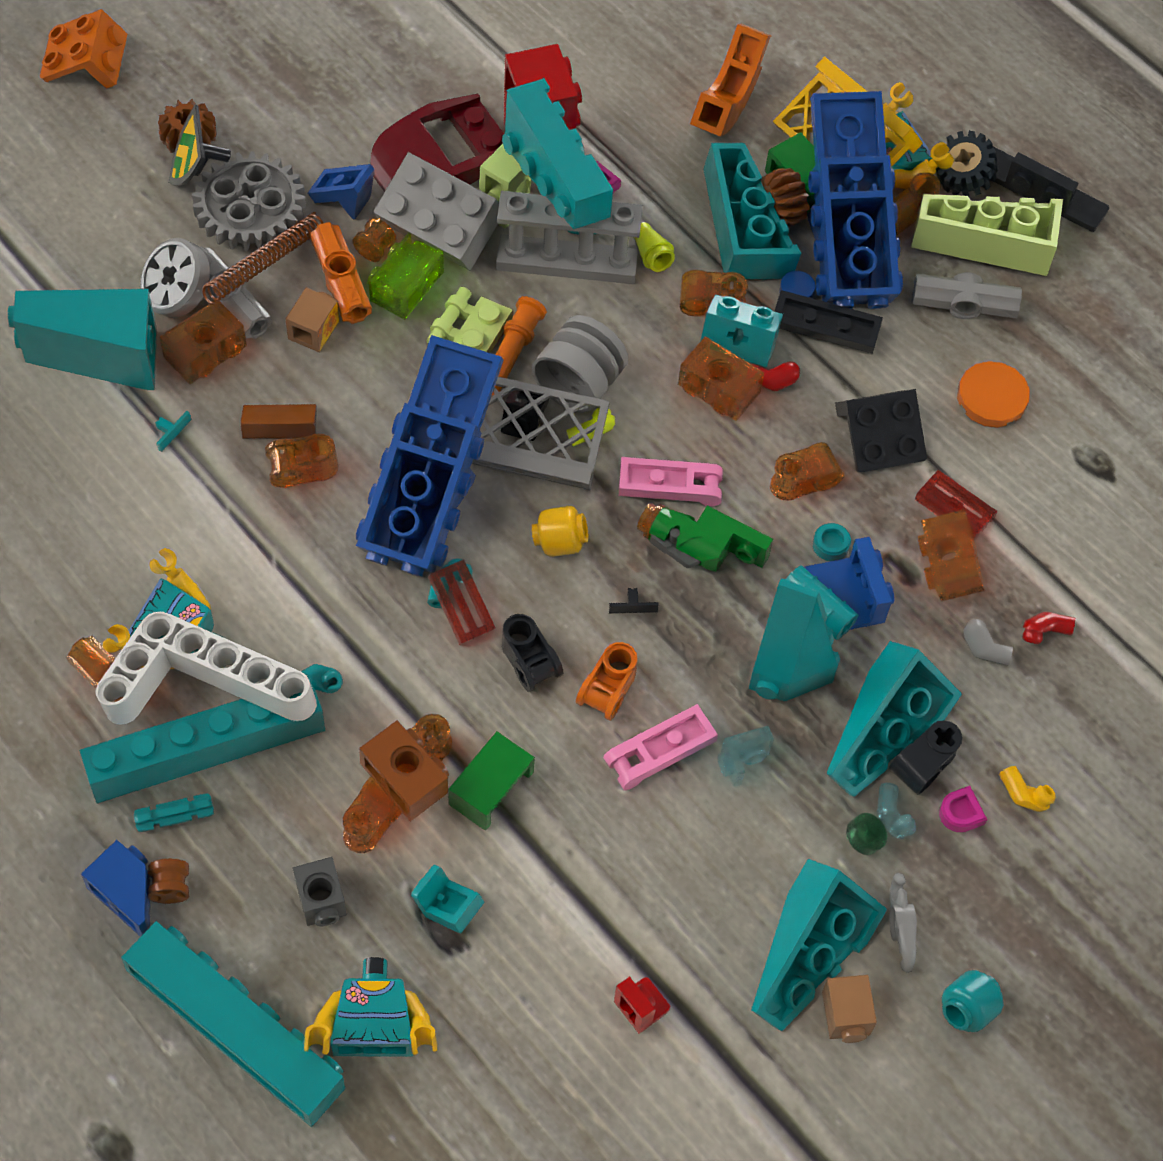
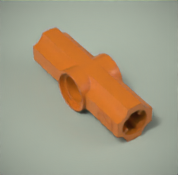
M330 222L320 224L314 231L310 232V238L325 275L326 287L332 293L333 298L338 300V310L343 322L347 321L351 324L362 322L368 315L372 314V308L356 270L355 257L349 252L339 225H333Z

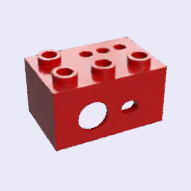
M558 44L505 54L504 125L506 122L507 89L545 78L550 86V91L547 95L551 102L559 101L565 111V115L562 118L568 129L572 130L576 126L581 125L578 104L582 103L581 89L578 82L573 83L570 60L568 56L563 57Z

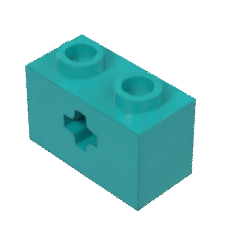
M715 294L706 314L699 348L767 367L775 349L783 314L774 312L768 307H757L740 302L730 296L723 297Z

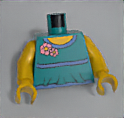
M899 82L893 85L890 90V96L893 100L889 104L885 102L884 105L911 126L923 144L914 154L908 150L891 168L895 172L894 188L912 190L935 174L937 167L941 169L950 168L953 165L954 158L948 153L950 149L944 142L934 145L930 152L903 111L899 113L896 111L899 107H909L913 102L911 91H908L904 97L898 98L905 90L904 84ZM892 142L886 143V155L896 147Z
M164 548L159 551L160 555L166 559V567L161 566L156 559L150 560L149 566L152 572L155 574L165 573L168 577L166 580L160 578L129 630L120 624L113 625L108 629L110 634L118 638L119 643L110 638L104 640L103 648L107 652L114 653L122 650L142 620L153 612L161 611L212 632L214 621L211 605L198 585L182 568H175L177 558L172 550ZM196 649V650L192 651L191 653H195V652L199 651L200 649Z
M370 957L363 960L362 978L345 979L342 990L331 994L317 1014L314 1023L306 1028L304 1051L308 1052L311 1045L319 1044L323 1046L322 1054L326 1055L329 1053L331 1038L333 1056L413 1057V1055L418 1054L417 1048L421 1045H430L433 1052L437 1051L435 1029L431 1026L430 1016L417 995L412 991L405 990L402 979H387L388 961L386 959Z

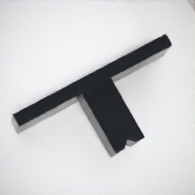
M628 588V603H609V614L656 613L659 606L658 602H638L637 588Z

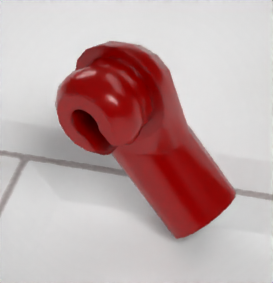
M789 361L768 370L753 363L748 370L746 380L771 391H780L794 384L799 379L800 367L795 362Z
M1041 612L1024 622L1023 628L1025 630L1022 638L1026 642L1040 644L1043 641L1044 632L1051 631L1072 636L1076 618L1052 612Z

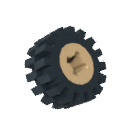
M969 130L968 136H964L963 131L957 132L958 138L956 139L952 135L946 137L947 146L950 149L948 153L953 156L954 162L948 169H941L939 167L935 169L938 181L947 193L951 189L952 195H959V192L962 191L963 196L969 197V191H974L975 196L981 194L980 187L988 190L991 187L990 181L995 182L997 178L998 163L995 148H993L990 139L986 141V137L982 133L976 138L975 131Z

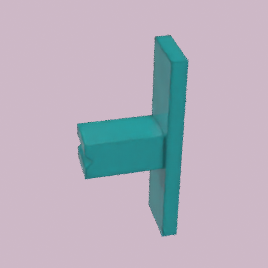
M186 411L175 424L162 417L159 418V421L155 422L157 429L165 433L156 443L159 451L162 452L192 420L189 411Z

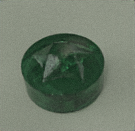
M862 813L852 819L847 825L846 834L849 843L857 852L863 855L876 853L887 842L886 828L881 820L873 814Z

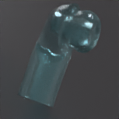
M883 783L879 787L878 818L892 837L904 839L905 836L913 835L916 831L915 820L909 814L901 816L897 810L898 786L893 783Z

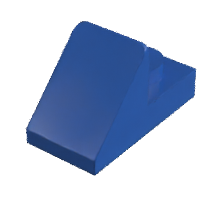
M371 164L324 169L307 194L314 203L338 201L354 220L371 197L374 168Z

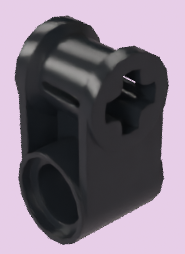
M515 614L506 619L503 624L501 647L514 668L521 685L527 692L533 691L536 684L552 676L558 678L564 674L558 655L547 643L535 621L530 616ZM519 633L525 635L528 639L516 641L510 636Z
M937 721L914 743L904 748L892 761L889 769L914 793L920 795L955 758L956 751L962 744L961 730L950 721Z

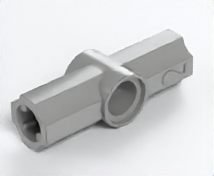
M200 246L208 258L210 267L209 281L229 269L210 247L203 248ZM240 285L238 289L235 288V291L221 298L220 301L213 299L216 311L226 315L246 338H258L272 324L271 316L244 285ZM210 286V291L215 298H218V296L214 293L212 287Z
M971 272L957 274L954 278L916 273L912 293V304L950 309L951 314L960 319H972L980 314L1017 318L1022 299L1021 287L984 283L979 275Z

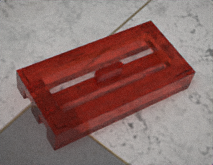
M939 470L924 484L915 497L917 502L972 541L977 539L979 533L984 531L988 523L992 522L997 514V510ZM937 484L953 496H948L943 491L935 487V485ZM965 504V505H967L968 507H970L972 510H974L975 512H977L978 514H980V515L982 516V518H979L977 515H975L974 513H972L970 510H968L967 508H965L963 505Z
M464 559L428 575L459 645L496 629ZM456 571L459 572L483 624L481 627H477L453 575ZM445 577L470 632L465 633L440 578Z

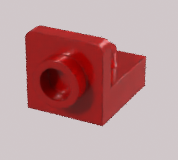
M629 976L616 986L614 1003L638 1034L670 1011V1004L648 977H644L635 984Z

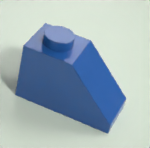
M116 840L81 873L86 888L141 937L150 928L148 888L151 885V879L146 868L148 860L133 845L127 849Z

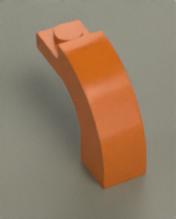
M741 23L737 24L726 58L716 80L708 90L700 94L690 122L691 125L720 137L731 130L745 108L763 67L760 65L771 35Z

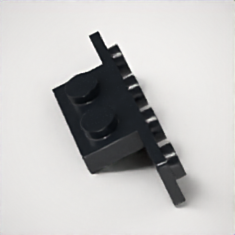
M993 146L998 163L996 183L1025 198H1034L1035 203L1049 204L1051 199H1063L1062 217L1091 232L1098 228L1108 213L1109 205L1078 190L1079 183L1019 152L1013 157Z

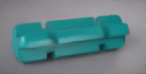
M204 793L193 796L194 800L188 801V798L157 804L156 809L150 810V806L136 809L134 811L136 828L138 832L155 830L154 825L160 824V828L192 821L193 816H198V819L210 817L214 814L210 794Z

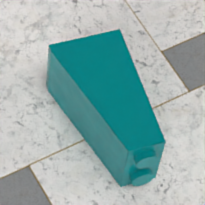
M149 289L15 291L14 306L8 307V323L10 328H15L16 348H21L25 363L139 389L155 390L157 326Z

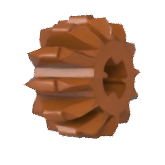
M193 99L187 104H182L177 100L176 107L166 106L164 114L159 115V137L170 153L175 152L182 128L194 105H196ZM202 103L198 106L203 143L211 144L210 142L216 141L217 135L215 116L212 112L208 111L205 103Z
M781 168L762 177L761 183L765 191L771 193L775 201L774 208L780 220L784 219L787 226L791 227L807 218V211L810 207L807 202L809 195L806 193L805 183L801 182L798 172H794L792 168Z

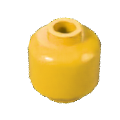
M573 506L550 508L541 511L538 523L532 524L534 545L541 546L544 553L549 557L580 552L583 543H587L589 539L585 514H579Z

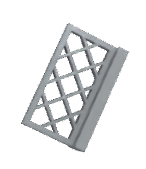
M498 377L495 386L504 387L505 389L498 392L494 387L493 393L495 395L491 397L489 405L498 400L508 417L492 427H489L485 419L483 420L482 424L486 431L482 432L480 438L484 439L490 435L494 443L484 441L480 458L478 460L473 459L472 464L591 490L594 468L610 402ZM514 390L522 391L530 403L512 414L502 397ZM531 394H536V395H541V396H540L539 398H537V399L534 400V399L532 398ZM549 398L559 399L566 411L548 422L537 405ZM566 401L577 404L570 408ZM584 406L600 408L597 422L586 429L582 428L573 414ZM534 408L544 425L525 435L516 419ZM570 416L579 433L561 443L551 427ZM512 422L522 438L510 446L502 445L495 437L494 432ZM548 430L558 446L546 454L538 453L529 440ZM595 430L593 441L591 442L587 434ZM584 438L590 447L588 462L572 460L565 448ZM526 443L529 450L520 449L518 447ZM561 451L565 458L554 455Z

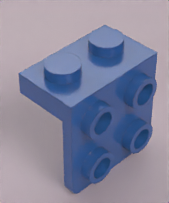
M870 536L855 539L850 558L804 566L813 576H817L818 580L827 588H831L832 592L842 601H846V604L859 615L850 630L885 623L890 606L894 603V591L891 583L884 580L882 556L878 549L874 550Z

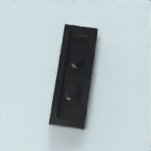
M783 290L780 291L774 312L783 314L780 325L782 330L871 354L874 352L883 317Z

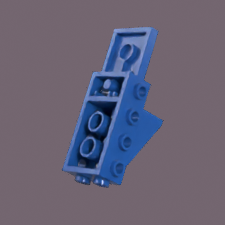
M882 91L813 93L810 100L815 167L813 171L809 172L808 186L810 193L815 194V204L808 213V222L815 238L813 244L814 260L820 263V274L816 276L817 295L822 296V301L850 309L854 308V304H867L869 309L886 308L902 292L903 276L898 268L900 240L899 237H896L895 229L898 209L897 204L893 203L895 172L891 168L890 155H886Z
M431 335L408 404L404 403L402 412H399L395 417L392 427V434L394 435L390 447L385 449L380 462V469L382 471L378 482L373 484L369 493L368 504L370 506L366 518L360 521L357 528L356 540L358 541L356 546L367 552L365 559L387 566L389 560L402 564L401 571L419 577L423 576L424 571L434 574L437 566H443L449 548L447 545H444L449 530L455 531L461 511L457 507L464 496L467 495L476 477L470 467L473 459L478 460L484 447V439L480 438L482 434L480 429L504 361L501 356Z

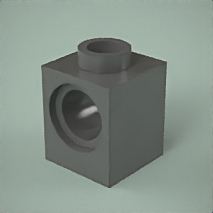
M333 857L292 867L307 926L314 924L320 927L328 926L339 921L340 917L347 915L345 900ZM323 889L331 893L323 901H316L311 898V895L317 890Z

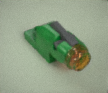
M649 503L637 524V530L643 532V537L647 538L651 544L663 553H667L686 568L699 565L707 570L716 572L729 552L735 554L744 563L755 564L763 568L770 556L773 538L708 505L696 522L695 518L691 515L671 510L662 504L656 506Z

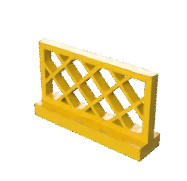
M824 56L815 66L819 73L773 120V123L790 138L801 132L810 141V133L813 132L810 97L822 85L828 90V93L868 91ZM883 104L885 142H892L896 146L888 154L890 155L892 167L908 150L914 154L923 143L911 126ZM804 113L803 126L790 128L786 124L795 114Z

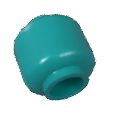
M968 970L945 988L941 997L945 1019L954 1028L966 1032H978L985 1028L1001 1013L1004 1006L1003 995L998 982L993 977L977 970Z

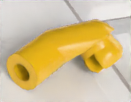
M1010 766L999 773L1010 797L1016 805L1042 812L1049 809L1050 804L1054 803L1056 799L1054 790L1048 785H1040L1037 788L1026 785L1017 766Z

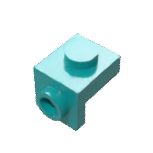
M433 865L411 893V897L426 918L460 934L485 903L478 892L449 880L443 869L437 865Z

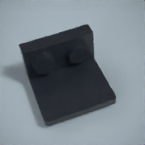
M916 389L835 402L837 417L847 416L857 472L862 473L911 464L927 459Z

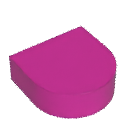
M970 786L946 795L939 809L941 822L945 827L954 832H967L985 825L988 820Z

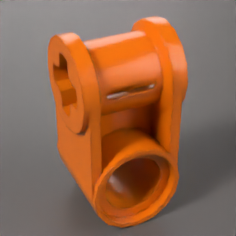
M615 642L609 645L604 650L593 671L584 680L577 694L576 704L580 706L587 704L604 713L605 719L611 721L618 712L636 676L637 653L634 648L624 642ZM620 661L627 664L628 667L623 670H617L611 664Z

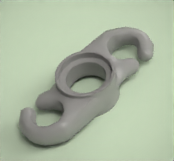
M895 873L890 887V932L892 940L898 941L899 953L903 957L900 963L901 968L904 972L909 973L913 970L917 954L916 911L913 904H908L907 892L903 888L906 882L904 875Z

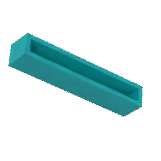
M311 677L308 679L316 698L317 707L309 718L302 721L289 720L249 701L239 699L80 749L79 751L96 803L98 804L325 731L323 710ZM302 693L294 694L290 697V699L296 698L300 696Z
M155 921L121 957L126 971L312 1127L345 1090L344 1077L341 1075L344 1072L342 1067L328 1055L320 1058L310 1047L308 1052L304 1051V1034L295 1028L289 1032L278 1023L281 1018L269 1005L262 1002L258 1006L247 997L250 992L239 980L233 976L227 980L218 973L219 966L209 955L203 951L196 954L186 945L189 942L179 930L173 926L166 929Z

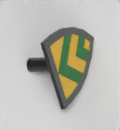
M194 105L176 145L168 182L174 186L185 185L193 176H199L209 159L228 163L231 157L230 149L203 143L198 105Z

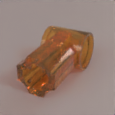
M919 173L915 175L910 181V186L893 199V203L897 204L898 218L895 224L896 236L917 220L923 194L939 195L941 184L939 179L933 174Z
M92 635L86 638L82 637L73 644L72 649L66 656L67 661L95 689L116 659ZM123 697L117 698L114 702L121 700Z

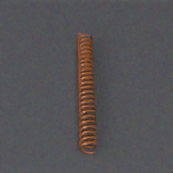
M312 212L303 220L291 226L290 229L282 232L236 263V265H233L227 271L206 283L202 288L205 300L210 304L215 303L207 298L206 288L212 299L220 301L221 298L235 291V288L238 289L240 285L248 282L249 279L266 270L267 267L288 255L289 252L301 246L302 243L310 240V232L314 231L317 228L316 226L319 225L313 217L317 218L321 224H323L322 219L316 215V212ZM210 286L212 287L214 293L218 296V298H215L210 291Z

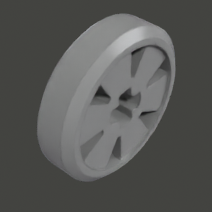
M181 238L169 239L152 251L142 270L140 289H149L153 312L165 317L177 318L186 315L199 304L203 298L202 288L209 282L210 276L209 262L205 252L198 245Z

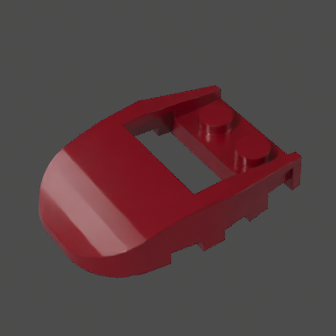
M478 93L429 103L391 125L377 138L370 157V164L374 168V178L385 192L409 152L471 185L480 179V166L503 144L502 136L504 133L481 103ZM439 118L441 121L450 120L475 157L453 166L425 128L424 123Z

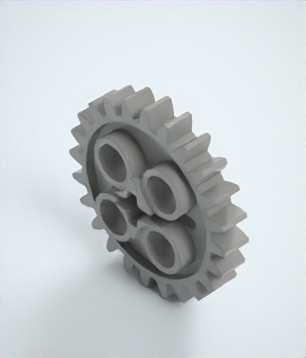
M251 151L248 159H243L242 155L238 152L236 153V161L229 160L228 163L223 162V166L211 163L212 173L202 171L203 182H195L196 192L192 193L194 216L197 217L199 228H205L208 238L216 235L218 245L229 240L230 249L232 250L238 243H243L244 251H248L250 244L253 243L259 249L263 246L264 241L269 242L282 232L290 229L291 226H294L297 220H303L304 218L303 209H306L304 184L300 182V175L293 174L291 165L282 168L281 158L275 159L272 163L269 162L268 153H265L261 159H256L254 151Z

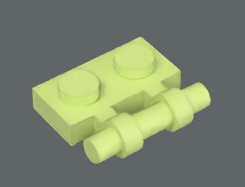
M460 287L455 295H451L445 303L446 310L441 318L434 320L430 327L431 333L426 341L429 343L430 337L433 335L491 353L504 332L503 328L506 322L512 319L513 310L482 296L476 305L472 306L467 303L472 295L470 290ZM457 317L465 320L460 330L452 326Z

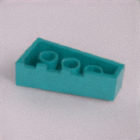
M545 78L507 89L505 134L502 136L505 151L515 158L520 164L523 173L529 175L537 185L541 195L548 198L555 207L557 214L564 218L573 230L610 218L613 188L592 154L585 156L582 138L576 128L569 130L562 118L565 115V111L559 101L551 102L547 95L550 91V86Z
M711 143L703 171L725 280L782 279L788 272L795 271L802 253L797 244L792 243L785 220H780L774 208L775 201L771 193L765 191L761 183L762 176L745 143Z

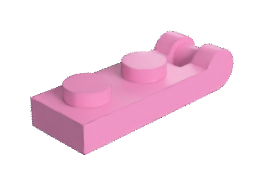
M621 457L618 496L700 502L705 506H717L722 502V490L718 486L723 478V469L717 464ZM694 480H701L704 485H695Z
M696 704L613 747L606 752L603 758L609 768H615L619 775L617 780L623 790L626 791L636 787L642 780L713 744L717 741L718 734L699 705ZM637 755L641 763L632 767L627 759Z

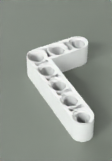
M161 611L153 612L142 620L96 688V696L107 718L112 723L119 725L133 721L140 714L171 667L289 720H305L315 712L317 707L310 681L307 675L301 671ZM196 649H200L199 651H197V652H195V653H191L192 651H194V650H196ZM228 664H233L232 666H230V667H228V668H223L224 666H226V665H228ZM268 678L262 683H256L260 679ZM302 693L300 696L290 699L292 695ZM123 697L121 700L114 702L117 698Z

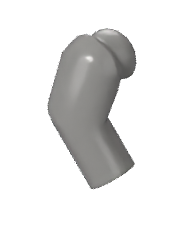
M970 620L964 628V638L972 654L976 658L1008 666L1013 647L994 643L986 624L982 620Z

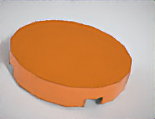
M992 361L975 364L966 370L959 382L957 393L959 405L961 406L962 404L966 410L965 414L971 420L983 426L996 428L1007 426V423L1019 420L1028 406L1030 389L1025 378L1015 368L1004 363Z

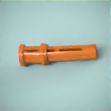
M522 296L518 299L516 303L517 310L512 320L507 321L503 328L505 337L495 354L501 356L504 360L498 377L508 378L523 347L533 341L535 336L534 329L538 321L543 320L547 313L545 306L531 297ZM495 386L497 391L500 392L502 387Z

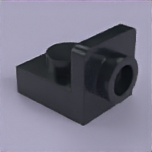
M518 390L510 392L505 401L512 414L530 403L525 393ZM531 394V396H532V398H533L534 400L537 399V398H539V397L541 396V395ZM549 399L537 405L542 413H544ZM533 408L518 417L516 421L524 434L528 435L539 427L540 417ZM503 410L502 420L508 417L505 410ZM512 422L501 428L503 434L522 438Z

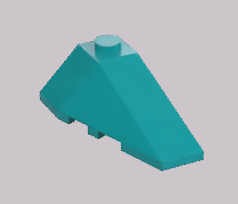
M782 578L780 579L748 689L755 691L765 699H778L785 702L833 683L840 662V656L832 648L834 637L832 632H827L825 626L827 615L819 591Z
M889 641L868 671L826 774L850 796L855 797L888 769V763L909 744L914 743L932 724L945 720L962 693L919 649Z
M808 859L787 894L751 1011L774 1028L783 1031L815 998V989L827 977L835 978L842 970L840 964L853 951L859 953L868 944L887 908L840 870Z

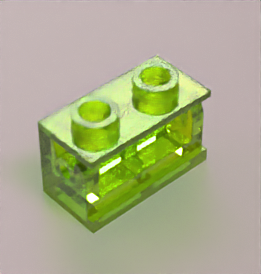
M408 232L400 243L396 242L391 247L387 259L381 266H376L371 271L367 281L370 301L405 320L444 273V251L438 248L436 250L418 240L412 243L411 233Z

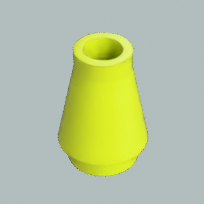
M641 223L639 238H633L636 241L644 266L654 272L666 270L675 259L673 245L652 229L649 223Z

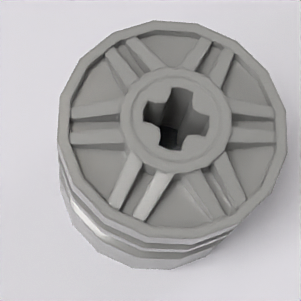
M576 315L569 317L554 336L553 342H549L533 362L532 374L539 386L601 399L608 390V386L616 380L618 375L627 366L628 353L618 336L603 323L591 317ZM551 398L557 404L563 406L559 399ZM566 401L570 408L577 404ZM584 406L576 412H589L594 407Z

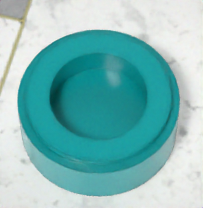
M827 523L820 526L816 530L813 539L814 552L826 561L843 559L851 545V536L848 530L836 523Z

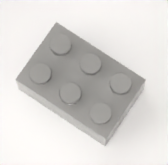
M408 152L373 213L384 225L471 271L498 225L499 202L496 198Z

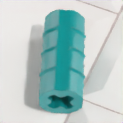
M802 565L798 566L785 579L819 591L827 615L825 626L827 632H832L835 640H839L857 621L859 615L846 604V601H842L832 592L831 588H827L818 580L817 576H813Z

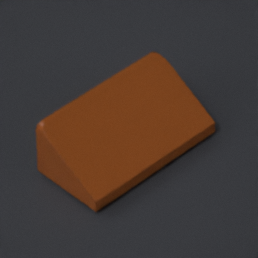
M243 405L241 416L243 439L316 438L317 405Z

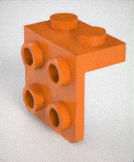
M102 9L90 14H84L70 22L56 25L48 36L49 39L42 61L40 77L45 82H49L78 70L86 69L106 89L117 85L128 34Z

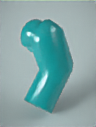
M313 664L301 671L308 678L311 677L315 690L321 692H337L343 684L342 675L334 668Z

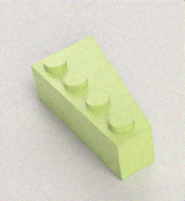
M923 194L915 223L911 248L1047 276L1057 249L1063 199H1051L1048 204L1035 203L1034 198H1020L1019 202H1001L1000 197L986 196V199L982 201H971L968 196Z

